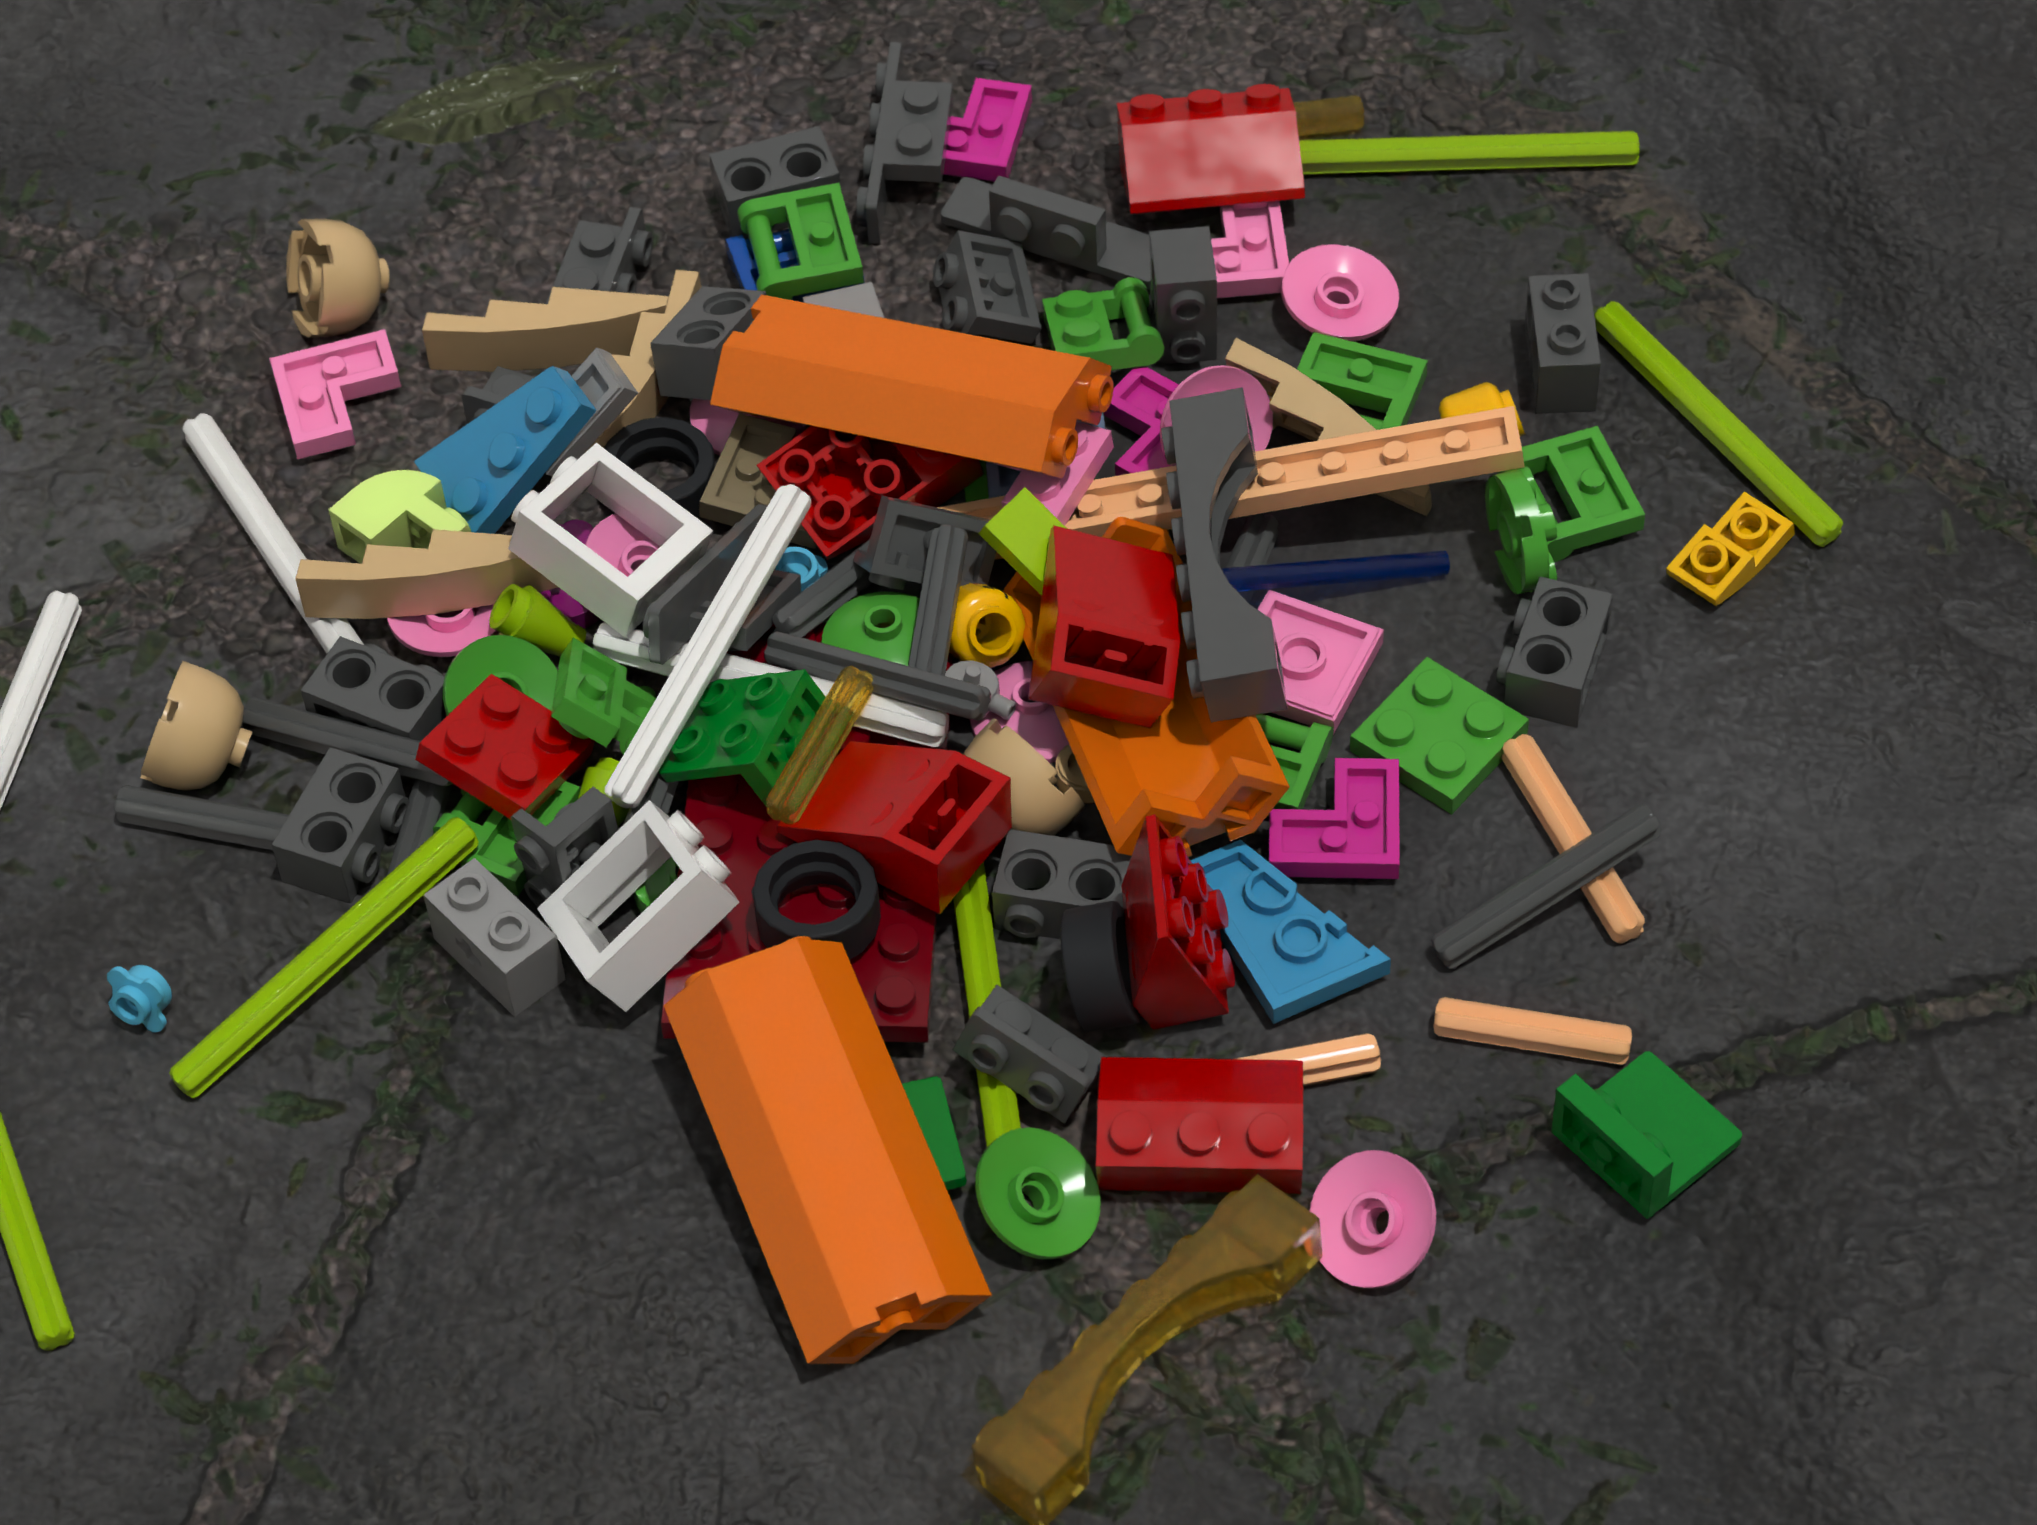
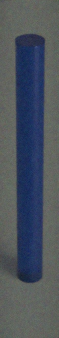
M1433 551L1221 569L1237 592L1443 576L1449 574L1450 560L1447 551Z

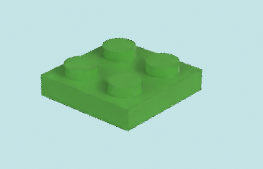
M1426 657L1350 736V751L1360 758L1399 759V782L1452 815L1503 761V744L1509 739H1516L1522 734H1528L1529 719L1429 657Z

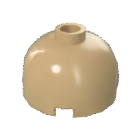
M301 219L297 223L304 230L292 231L287 251L286 281L288 293H299L300 302L304 312L299 310L292 311L294 322L301 334L308 338L347 334L370 319L379 303L380 293L387 292L389 287L387 262L384 258H378L375 246L362 230L339 220Z
M182 661L167 696L168 701L161 719L159 718L140 778L163 787L184 791L202 789L217 781L228 763L240 767L253 732L241 728L244 705L236 689L225 678L210 670Z
M995 718L975 736L964 752V755L1011 778L1012 830L1055 836L1067 827L1085 807L1080 796L1072 787L1064 794L1054 786L1057 782L1055 775L1058 771L1007 725L1001 728L998 720Z

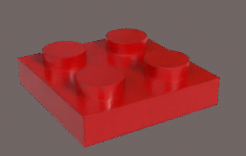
M490 674L419 743L415 760L510 819L519 809H523L532 815L591 756L595 741L590 738L581 739L570 734L561 726L558 720L551 717V710L495 675Z

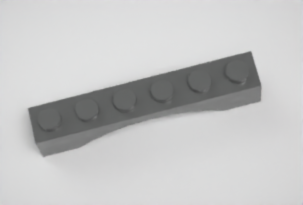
M1243 387L1171 400L1169 402L1172 426L1161 428L1167 463H1176L1177 471L1166 473L1172 509L1181 508L1182 517L1171 519L1177 555L1186 554L1187 558L1186 564L1176 565V572L1182 602L1191 601L1192 611L1181 613L1187 649H1197L1198 659L1186 661L1193 699L1205 698L1211 723L1286 710L1287 701L1282 661L1272 620L1250 605L1229 583L1220 567V547L1227 521L1242 493L1258 475L1253 430Z

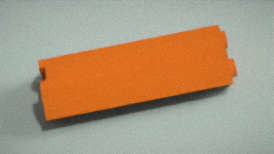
M761 294L751 307L752 319L754 321L744 333L733 331L722 346L710 405L757 417V415L1063 478L1066 467L1073 462L1078 449V433L1075 430L1076 421L1098 425L1102 413L1106 412L1111 404L1114 384L1112 377H1110L1112 366L1089 357Z
M1117 517L1102 536L1103 538L1173 555L1180 632V649L1174 699L1150 728L1059 706H1052L1116 852L1132 856L1145 817L1156 814L1172 837L1178 835L1181 838L1186 855L1190 857L1193 856L1190 848L1191 845L1226 832L1229 840L1232 841L1254 833L1290 786L1256 715L1211 723L1205 698L1193 699L1186 661L1198 659L1197 649H1187L1181 618L1182 612L1192 611L1191 601L1182 602L1176 565L1183 564L1180 556L1177 555L1176 548L1167 529L1126 517ZM1016 571L1003 592L1012 596L1022 610L1025 620L1023 639L1033 660L1042 596Z
M798 936L773 947L716 967L703 969L691 975L685 981V988L663 1006L807 1363H856L899 1330L947 1329L991 1297L992 1294L842 942L812 940L808 936Z

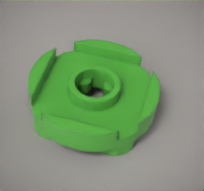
M1525 466L1524 468L1507 470L1489 477L1485 488L1489 531L1498 530L1503 547L1502 550L1495 551L1498 565L1508 587L1513 593L1535 592L1539 577L1557 580L1556 567L1551 554L1548 552L1547 545L1548 541L1556 540L1557 527L1553 511L1548 503L1537 504L1536 486L1529 467Z

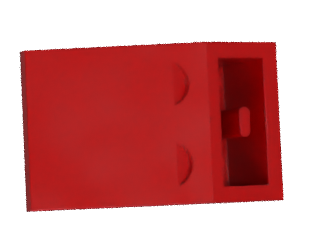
M810 426L757 464L758 469L775 491L781 486L792 484L810 496L811 507L804 517L801 526L827 560L857 547L871 538L882 495L937 508L984 475L980 461L976 459Z
M1053 525L1050 531L1028 699L1150 728L1174 699L1180 649V632L1173 555Z
M850 741L777 825V832L798 843L812 840L842 843L862 854L873 867L877 883L941 914L1012 828L1011 778L955 750Z
M1156 814L1146 816L1121 885L1133 1006L1153 1030L1229 1014L1227 989L1234 987L1235 975L1230 955L1226 949H1222L1220 929L1228 927V912L1223 894L1219 889L1212 890L1209 886L1201 864H1193L1186 855L1181 838L1178 835L1172 837Z

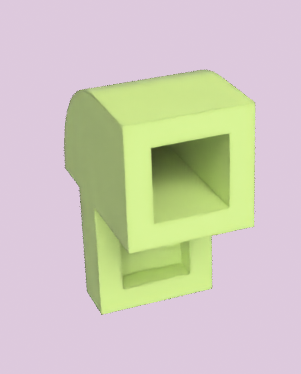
M395 470L370 477L354 487L328 509L337 547L360 564H362L367 544L428 549L433 529L471 532L466 520L456 510L446 506L441 480L427 473L414 470Z

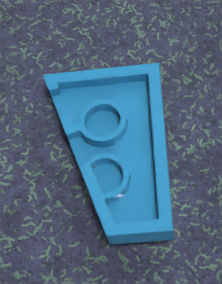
M551 366L420 456L414 463L421 472L441 480L446 506L456 510L466 520L471 532L495 534L515 510L522 498L531 491L597 409L568 371Z
M1242 840L1235 841L1190 860L1193 864H1201L1209 886L1212 890L1219 889L1223 894L1228 912V927L1220 929L1221 941L1273 1024L1390 974L1391 959L1374 945L1369 949L1347 932V924L1330 910L1324 914L1297 892V884Z

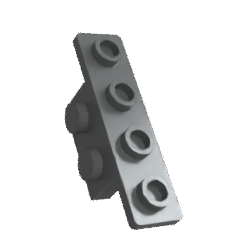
M890 42L887 62H878L876 95L877 97H882L881 103L871 104L869 130L870 137L875 138V144L865 145L863 155L864 179H869L868 187H859L857 192V221L867 222L868 243L881 244L890 180L942 182L954 101L953 83L905 81L902 42Z
M998 176L993 185L970 177H963L940 212L941 222L945 225L970 233L1021 242L1023 250L1119 281L1128 277L1142 280L1147 289H1150L1149 234L1106 221V209Z
M757 504L712 548H709L689 570L679 576L671 587L649 605L644 616L643 632L644 636L649 639L650 662L663 665L691 639L766 510V505ZM774 569L728 651H747L774 624L772 621L773 614L801 592V575Z

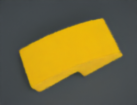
M1744 491L1713 528L1704 524L1667 566L1666 573L1717 606L1740 590L1777 555L1795 535L1794 523Z

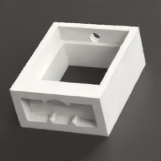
M595 443L579 459L573 456L568 457L555 471L550 484L542 492L537 493L535 490H532L522 498L511 517V520L516 524L508 549L622 636L627 637L644 621L649 605L656 601L677 581L679 576L689 570L705 554L713 530L598 443ZM585 491L660 546L628 577L553 521Z
M650 800L537 908L550 929L557 935V939L586 981L625 1012L740 903L724 882L731 874L727 866L708 847L703 845L699 848L697 846L704 839L703 834L680 811L677 810L669 817ZM672 857L683 873L609 943L598 927Z

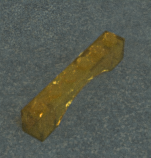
M1258 1174L1240 1191L1235 1190L1227 1194L1218 1204L1213 1217L1194 1235L1189 1234L1182 1237L1171 1249L1164 1264L1147 1280L1140 1279L1136 1281L1126 1291L1120 1305L1100 1325L1093 1324L1086 1328L1076 1340L1072 1351L1052 1370H1045L1039 1373L1027 1387L1024 1397L1003 1417L997 1416L991 1419L981 1429L975 1444L971 1446L979 1484L1031 1525H1048L1089 1485L1091 1454L1101 1421L1119 1388L1137 1367L1172 1337L1208 1318L1245 1306L1278 1301L1323 1257L1320 1218Z

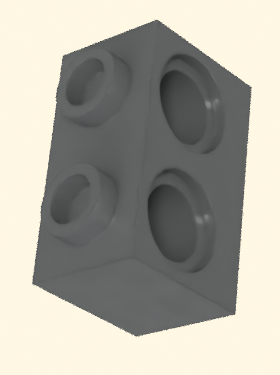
M820 126L709 154L714 196L730 237L743 235L744 239L749 238V235L742 231L737 215L738 208L748 200L828 184H840L839 171ZM787 222L774 224L771 230L776 231L788 228Z
M1209 226L1149 231L1151 318L1153 328L1157 329L1160 333L1164 345V353L1161 359L1157 361L1158 365L1217 360V276Z
M1589 274L1528 276L1525 332L1536 414L1596 411L1601 361Z
M702 286L650 343L660 396L711 400L723 344L733 331L744 333L754 321L752 319L751 307L761 294L766 295V291Z
M1539 577L1532 600L1522 598L1518 605L1513 626V635L1519 636L1516 647L1505 646L1499 661L1496 682L1506 685L1505 705L1522 715L1575 728L1578 727L1609 634L1613 600L1612 593Z
M342 636L338 638L301 689L306 711L422 741L447 716L443 702L445 677L440 672L427 665L421 664L416 666L390 656L385 650L374 644L362 645Z
M330 747L272 843L282 882L351 904L363 882L368 883L375 876L380 864L381 851L390 835L400 831L409 799L405 797L399 769Z
M1010 829L1007 833L992 891L995 929L1009 931L1016 936L1024 938L1042 936L1060 939L1061 918L1066 909L1116 901L1119 902L1124 910L1121 885L1132 856L1117 853L1114 845ZM1038 888V890H1025V889ZM1091 898H1102V900H1089V899H1091Z

